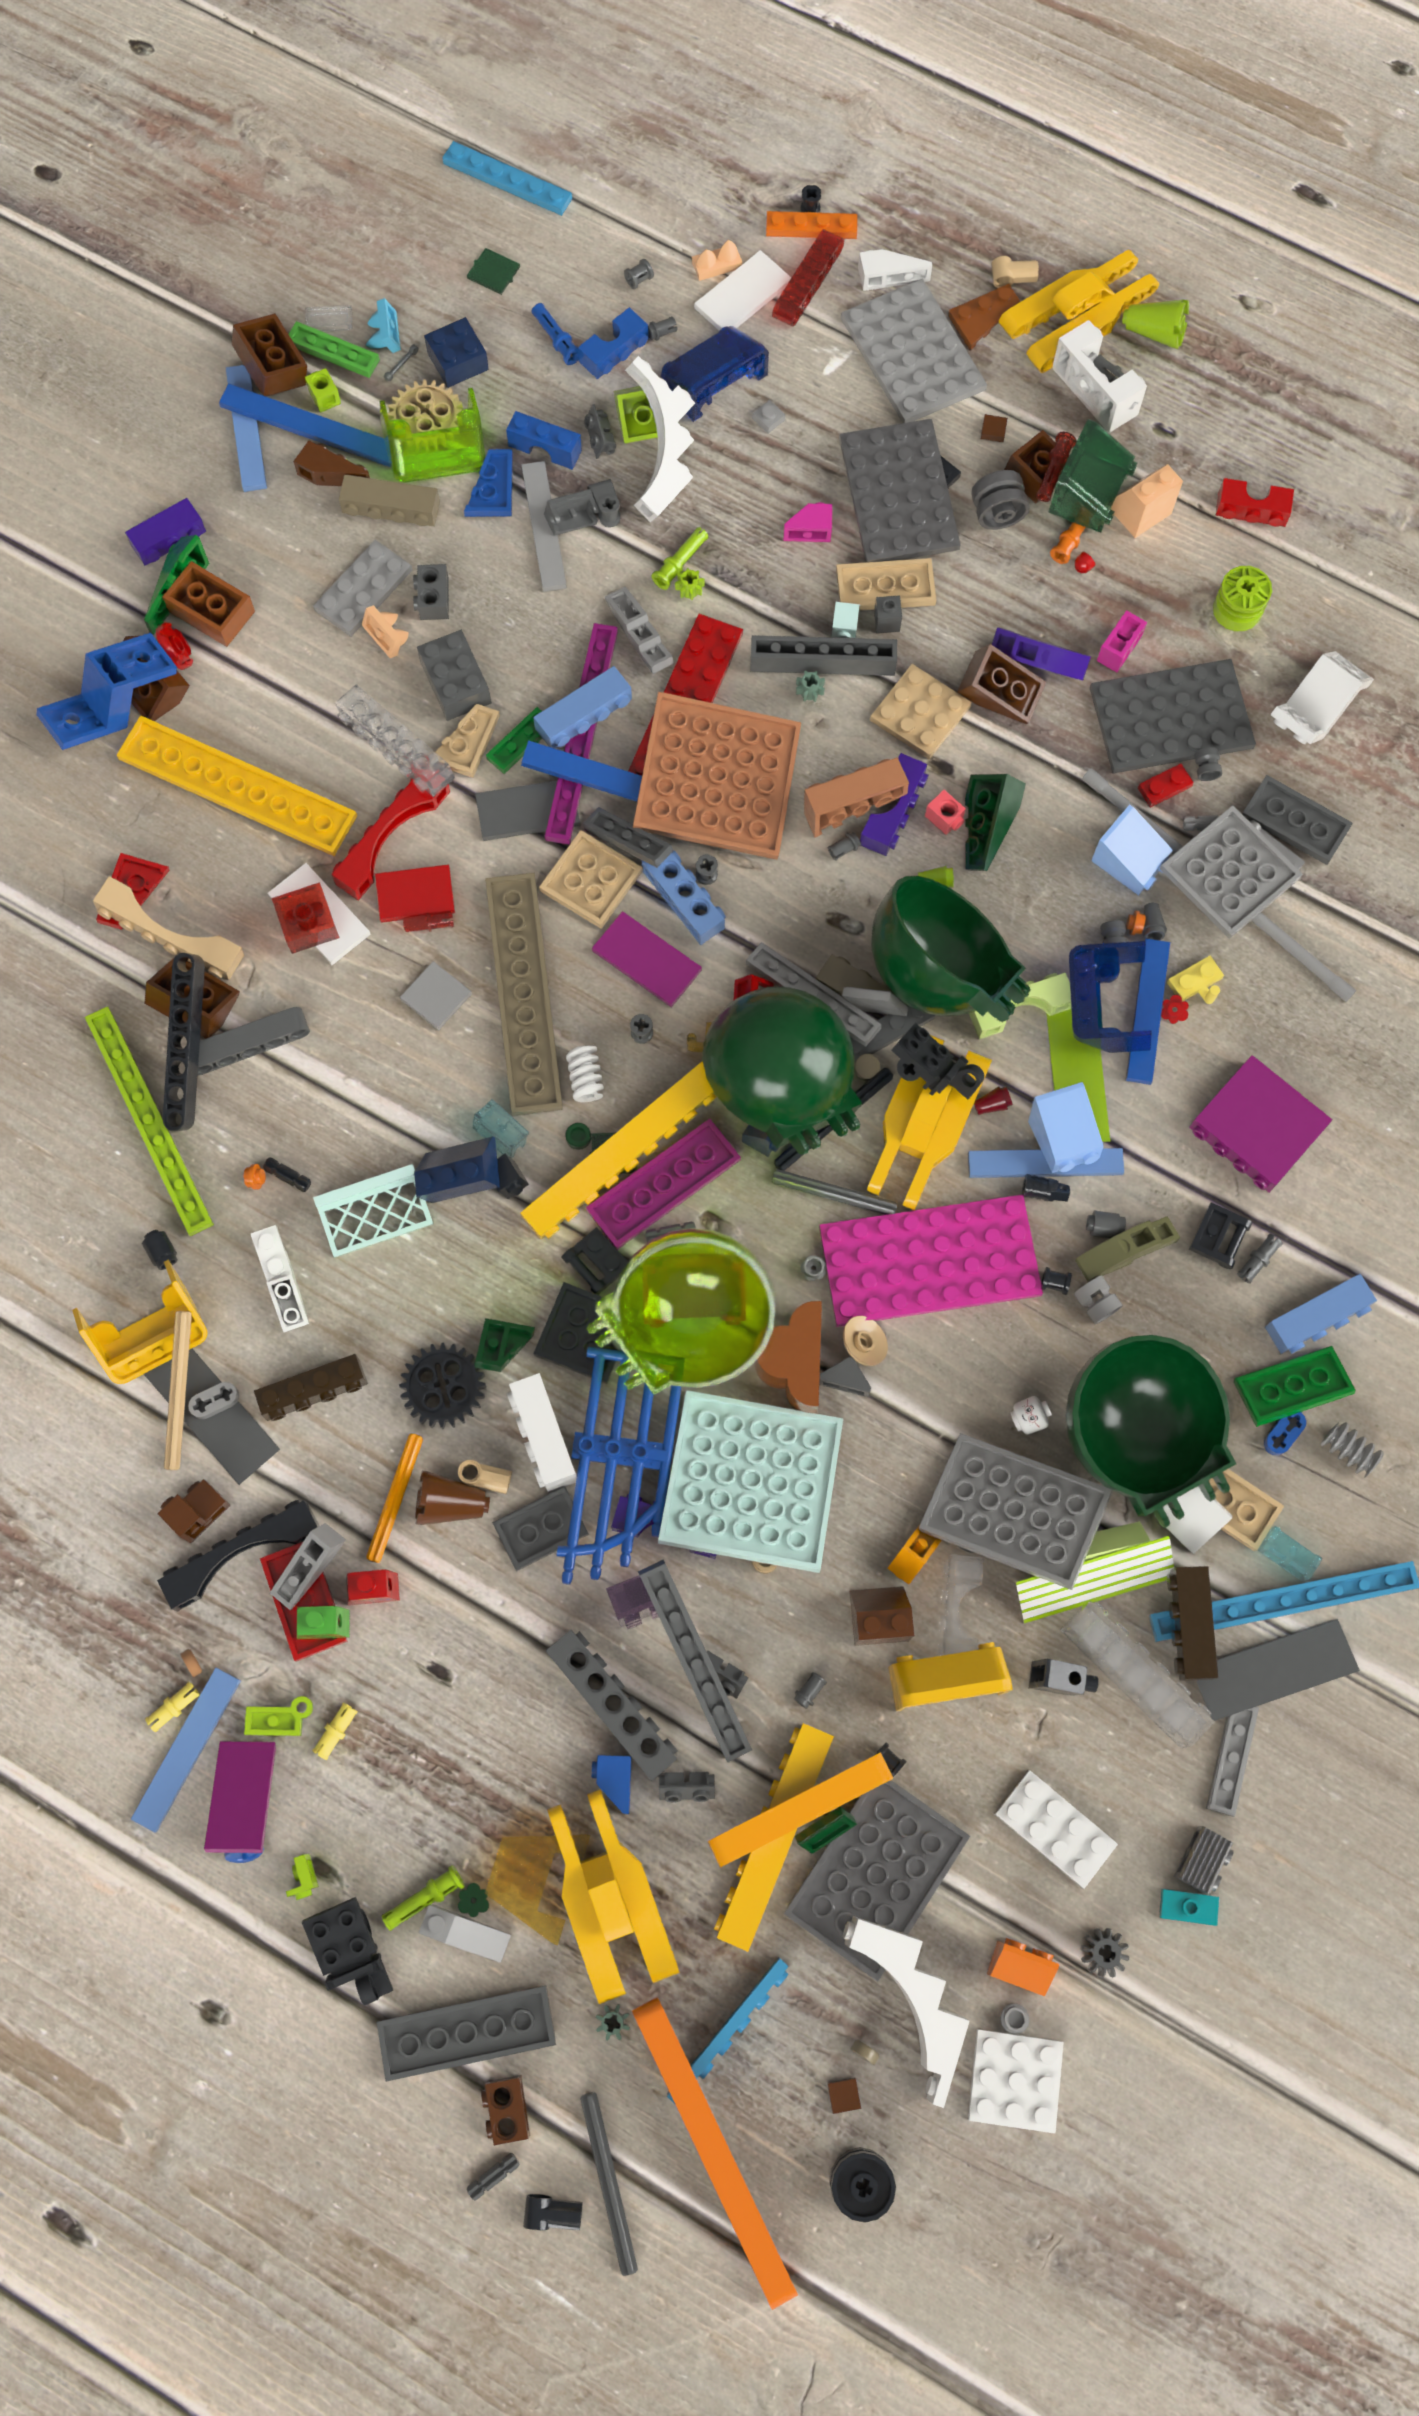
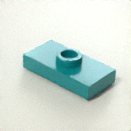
M1161 1889L1159 1918L1212 1926L1218 1925L1219 1897Z

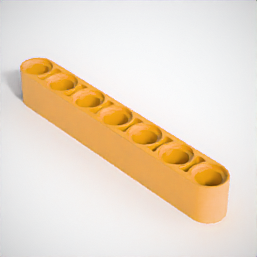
M880 1752L709 1840L708 1844L721 1868L893 1779V1776Z

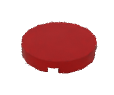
M164 622L156 628L158 643L177 668L185 670L193 664V659L189 657L192 654L191 648L179 630L176 628L173 630L171 623Z

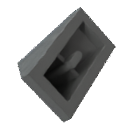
M852 1356L820 1374L819 1385L869 1397L871 1386Z

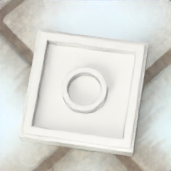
M1199 1486L1177 1498L1185 1514L1180 1520L1175 1518L1168 1504L1162 1506L1170 1520V1524L1166 1528L1193 1554L1232 1519V1515L1216 1499L1211 1502L1208 1501Z

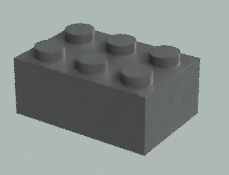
M462 629L417 646L420 663L447 721L469 713L476 704L482 706L492 704L488 685Z

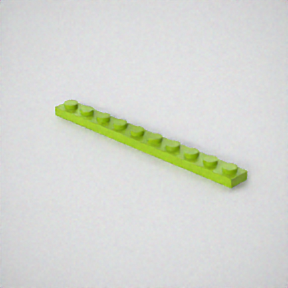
M107 1006L86 1016L85 1019L188 1234L191 1237L213 1226L214 1223L169 1130L163 1124L160 1111L110 1008Z

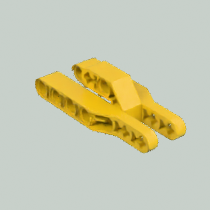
M1127 250L1098 268L1069 272L1005 311L999 319V324L1012 339H1015L1024 333L1027 335L1031 329L1042 322L1047 323L1049 318L1059 312L1068 320L1076 317L1038 340L1028 349L1026 353L1028 359L1040 373H1045L1053 367L1060 337L1088 320L1100 329L1103 337L1108 335L1113 330L1121 314L1124 313V310L1129 309L1130 305L1138 304L1150 297L1158 289L1159 282L1152 274H1148L1115 294L1108 285L1132 271L1138 263V258L1131 250Z
M930 1035L939 1044H944L945 1040ZM968 1050L965 1057L969 1061L967 1065L975 1064L979 1066L984 1072L985 1079L992 1059ZM968 1073L974 1080H976L974 1075ZM901 1077L884 1115L883 1133L885 1148L867 1191L879 1196L898 1150L921 1159V1162L903 1206L915 1211L932 1169L954 1152L982 1083L967 1100L949 1084L940 1094L936 1091L932 1096L929 1094L932 1091L929 1087L926 1090L923 1088L926 1081L921 1077L915 1081H907Z
M601 1789L588 1793L587 1796L606 1848L604 1853L581 1861L561 1804L549 1808L547 1811L565 1861L562 1899L598 2003L602 2004L626 1994L620 1979L617 1963H615L610 1950V1941L635 1932L653 1983L680 1972L642 1863L618 1840Z

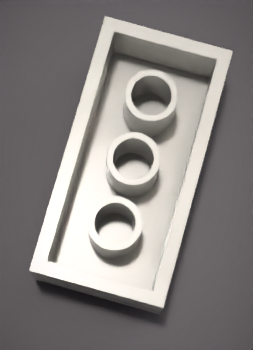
M540 1373L510 1383L509 1386L512 1392L507 1393L513 1412H519L520 1417L515 1419L522 1437H528L529 1442L524 1444L531 1463L537 1462L538 1467L533 1468L540 1488L545 1486L549 1493L563 1486L566 1487L576 1483L577 1477Z

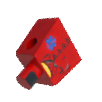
M387 1569L347 1573L348 1606L400 1601L398 1573Z

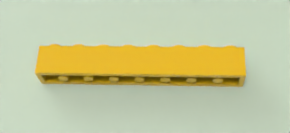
M804 1723L801 1725V1728H794L789 1743L794 1744L790 1755L784 1753L778 1768L783 1770L779 1781L774 1779L768 1793L772 1800L769 1807L763 1806L761 1813L814 1787L834 1736ZM797 1828L750 1852L747 1861L741 1860L736 1872V1876L740 1877L736 1888L730 1887L725 1900L729 1907L725 1915L720 1913L714 1930L718 1931V1939L747 1952L749 1951Z

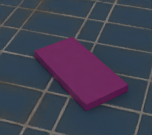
M623 911L592 947V951L671 1008L702 971L700 965Z
M220 1741L204 1845L206 1853L263 1852L276 1753L275 1742Z

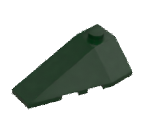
M1009 774L970 775L965 796V806L968 807V818L965 819V827L968 828V839L965 842L966 870H988L1020 809L1026 783Z

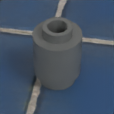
M1094 1210L1092 1215L1087 1216L1086 1230L1090 1231V1236L1112 1238L1125 1231L1126 1218L1121 1217L1118 1213Z

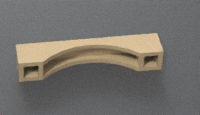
M110 876L93 900L97 913L108 920L113 918L119 921V925L130 932L133 929L141 933L142 938L154 944L156 941L164 945L163 948L173 955H177V953L199 955L204 961L205 968L208 969L207 972L218 979L223 977L230 980L244 957L242 947L221 936L190 937L165 929L142 910L130 887Z

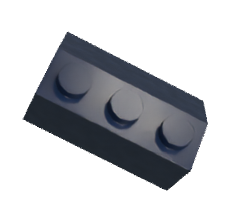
M492 1136L425 1153L414 1171L416 1197L430 1203H435L500 1187L495 1137Z

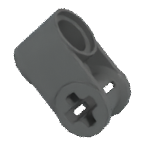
M611 479L588 485L587 490L591 489L592 496L598 506L599 512L597 515L601 524L609 528L617 526L621 519L619 513L620 503Z

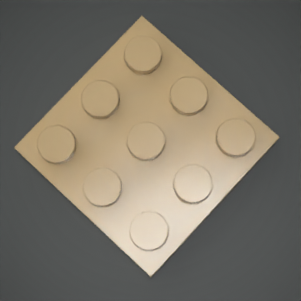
M911 664L870 716V721L930 760L969 710L972 702L914 664Z
M580 830L539 886V890L602 929L643 872V867Z

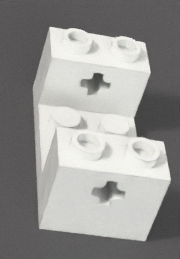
M1088 320L1059 338L1052 368L1106 431L1110 433L1138 415L1147 385L1143 378L1138 376L1133 369L1109 383L1106 375L1101 373L1093 363L1099 354L1103 335L1100 329Z

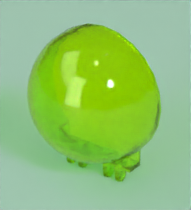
M688 1228L671 1231L656 1237L636 1251L623 1268L615 1291L596 1302L595 1311L600 1318L590 1323L586 1329L592 1334L607 1327L609 1331L599 1336L595 1342L598 1346L603 1347L616 1340L629 1360L622 1363L615 1371L620 1376L634 1369L638 1372L625 1382L626 1387L630 1390L645 1382L652 1394L655 1395L671 1385L699 1388L718 1385L737 1377L752 1366L765 1350L773 1332L776 1307L771 1282L762 1264L747 1247L732 1237L713 1230Z

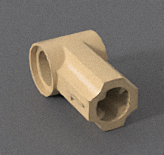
M1000 256L991 263L993 283L996 288L1007 284L1011 286L1013 283L1037 282L1039 267L1036 260L1012 261L1007 256Z
M466 1460L460 1464L458 1478L461 1483L507 1495L512 1471L479 1464L474 1460ZM474 1468L478 1474L474 1479L467 1480L463 1477L464 1470Z

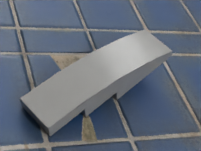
M626 586L605 596V600L616 620L653 674L674 664L672 655L662 644L660 635L648 620L647 613Z

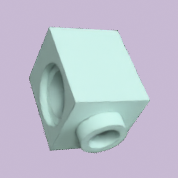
M836 602L831 638H856L860 604Z

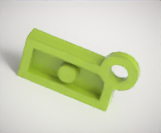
M300 1696L292 1701L291 1707L246 1706L244 1735L302 1736V1720L311 1715L313 1703L309 1698ZM300 1702H304L307 1705V1709L303 1713H299L297 1710V1705Z

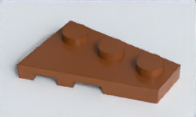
M1007 284L950 309L948 317L969 350H972L976 343L982 337L985 338L990 333V330L999 323L1002 314L1020 303V300L1010 284Z

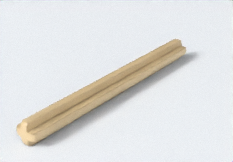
M177 1311L175 1313L164 1469L179 1470L181 1463L192 1317L191 1312Z

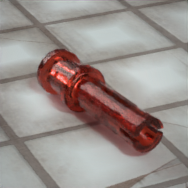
M1062 431L1057 433L1055 447L1049 453L1050 462L1036 495L1037 499L1042 502H1049L1051 500L1062 468L1070 460L1071 448L1076 445L1077 440L1075 436L1069 432Z

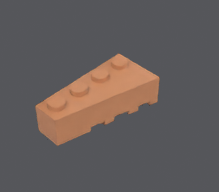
M898 757L891 760L884 759L877 765L868 768L861 767L854 773L845 776L838 775L831 781L822 784L815 783L808 789H805L804 815L814 838L822 835L821 830L832 825L835 829L843 825L842 821L847 817L853 815L858 818L864 815L873 805L879 808L907 795L909 781Z

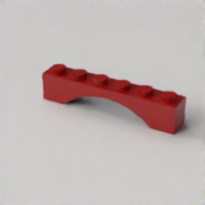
M425 765L420 771H416L405 789L398 791L394 802L382 810L376 823L366 829L364 837L359 843L351 846L347 857L335 865L331 874L335 885L359 901L374 883L376 859L389 835L410 818L436 810L450 793L448 781Z

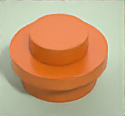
M1135 910L1133 915L1129 914L1126 929H1129L1130 935L1141 934L1144 929L1146 916L1140 914V911Z
M252 1164L244 1170V1182L248 1188L252 1187L254 1190H259L266 1180L265 1171L261 1169L259 1164Z

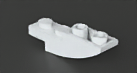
M274 1225L251 1233L283 1332L309 1324L299 1287L277 1226Z

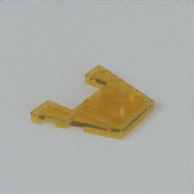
M588 1834L572 1835L581 1861L584 1859L591 1836ZM556 1835L502 1837L485 1894L549 1942L558 1946L565 1920L538 1912L554 1854H562Z

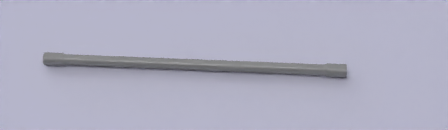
M1091 768L1085 773L1082 780L1097 793L1102 794L1119 810L1124 812L1129 804L1134 807L1173 850V855L1183 847L1110 786L1108 781ZM1259 913L1251 920L1325 982L1345 1002L1356 992L1353 987L1341 977L1336 976L1263 913Z

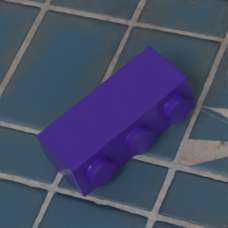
M185 498L125 531L131 547L144 566L169 553L171 546L176 544L181 537L191 535L200 537L201 534L206 532V529L188 498Z

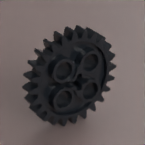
M444 1342L441 1343L440 1350H436L435 1346L431 1344V1352L427 1353L421 1348L422 1357L419 1358L412 1355L415 1363L413 1365L405 1364L409 1373H401V1377L407 1380V1382L399 1384V1387L407 1390V1392L402 1393L400 1397L402 1400H409L404 1405L406 1410L414 1408L410 1414L413 1418L421 1415L419 1419L421 1424L429 1420V1426L433 1428L436 1422H439L441 1429H444L446 1422H449L455 1428V1420L459 1419L464 1424L465 1414L474 1417L471 1410L472 1407L481 1408L476 1400L485 1398V1395L479 1391V1389L486 1388V1383L479 1381L485 1377L484 1372H476L480 1368H475V1363L472 1364L475 1357L473 1354L465 1357L466 1349L464 1347L459 1352H456L455 1344H452L449 1350H447ZM436 1364H440L442 1377L447 1384L445 1388L450 1401L449 1408H446L443 1393L439 1388L440 1380L437 1375ZM451 1364L459 1366V1371L455 1375L446 1374V1369ZM424 1372H433V1379L426 1383L420 1381V1377ZM456 1390H465L466 1395L462 1400L456 1401L452 1399V1395ZM432 1396H437L440 1398L439 1404L434 1408L427 1407V1400Z

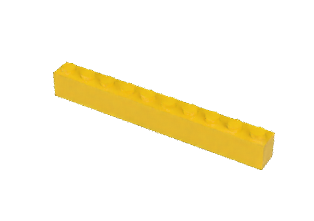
M703 1061L520 1212L521 1217L540 1239H543L545 1236L549 1239L560 1230L559 1224L565 1219L567 1222L574 1219L580 1213L578 1209L584 1203L587 1205L593 1203L600 1196L598 1192L605 1186L607 1189L611 1188L618 1182L619 1178L617 1176L624 1170L627 1173L639 1164L638 1158L644 1153L647 1156L653 1153L659 1147L657 1142L663 1137L666 1139L672 1137L678 1131L677 1126L681 1122H690L698 1114L696 1110L702 1105L707 1107L717 1098L706 1078Z

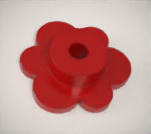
M1173 995L1170 1000L1166 999L1163 1001L1162 1005L1164 1008L1161 1012L1163 1019H1169L1171 1024H1176L1178 1020L1185 1021L1188 1018L1187 1009L1189 1004L1186 1001H1182L1181 996ZM1176 1007L1177 1012H1173L1172 1009Z

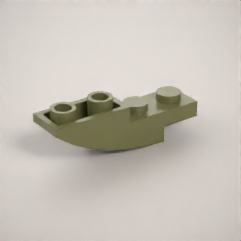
M1168 1216L1154 1222L1149 1220L1130 1228L1077 1257L1075 1261L1087 1282H1090L1098 1276H1104L1132 1264L1135 1259L1174 1244L1181 1237Z

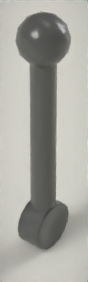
M413 344L409 352L390 372L384 374L386 381H391L393 375L412 355L417 354L419 348Z

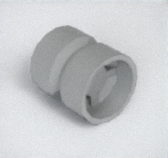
M1102 1275L1091 1280L1074 1293L1081 1306L1088 1307L1087 1314L1095 1325L1123 1307L1116 1294L1109 1293L1110 1286ZM1100 1294L1102 1298L1094 1303L1092 1298Z

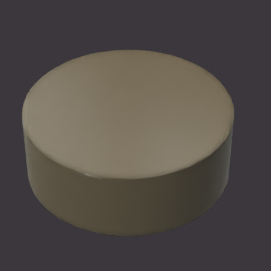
M863 1054L855 1062L854 1072L862 1080H870L880 1071V1062L872 1054Z
M855 2040L850 2048L851 2051L874 2066L880 2057L875 2050L859 2040Z

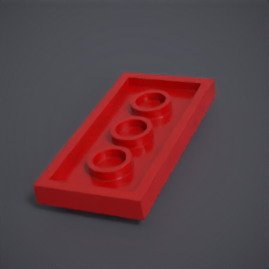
M303 1542L260 1558L270 1591ZM324 1571L291 1610L272 1596L295 1662L348 1642L347 1638L297 1640V1607L335 1606Z

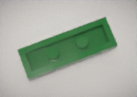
M538 707L486 754V759L503 774L524 756L528 740L538 743L542 739L535 730L533 718L542 712Z

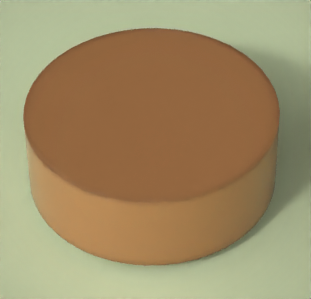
M191 1649L180 1653L193 1678L202 1673L203 1670Z

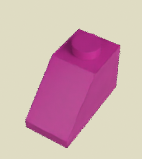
M822 502L808 503L784 524L783 541L831 542L832 504Z

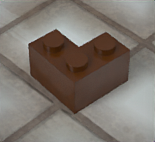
M205 1479L192 1484L184 1498L177 1494L175 1497L171 1496L166 1499L160 1507L161 1510L157 1513L180 1538L189 1543L194 1542L231 1506Z

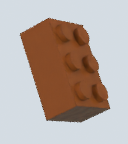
M192 561L163 595V600L169 613L228 647L255 613L249 595Z

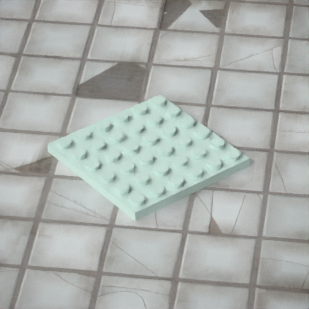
M686 1390L658 1544L820 1573L843 1418L806 1413L799 1410Z

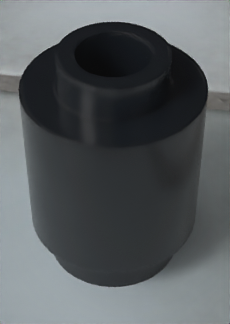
M153 1230L144 1236L145 1239L142 1242V1246L152 1264L157 1266L159 1270L166 1269L164 1264L166 1260H169L172 1266L178 1261L176 1257L177 1252L165 1231Z

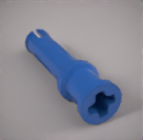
M543 303L536 304L531 312L553 340L554 349L562 354L566 365L577 363L579 361L578 346H575L572 342L571 335L563 332Z

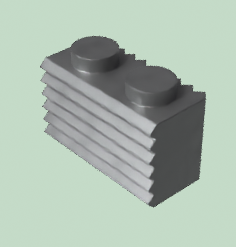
M1198 1826L1174 1877L1204 1894H1210L1211 1890L1215 1892L1222 1879V1876L1218 1875L1222 1866H1227L1233 1857L1234 1851L1231 1850L1233 1842L1204 1826Z

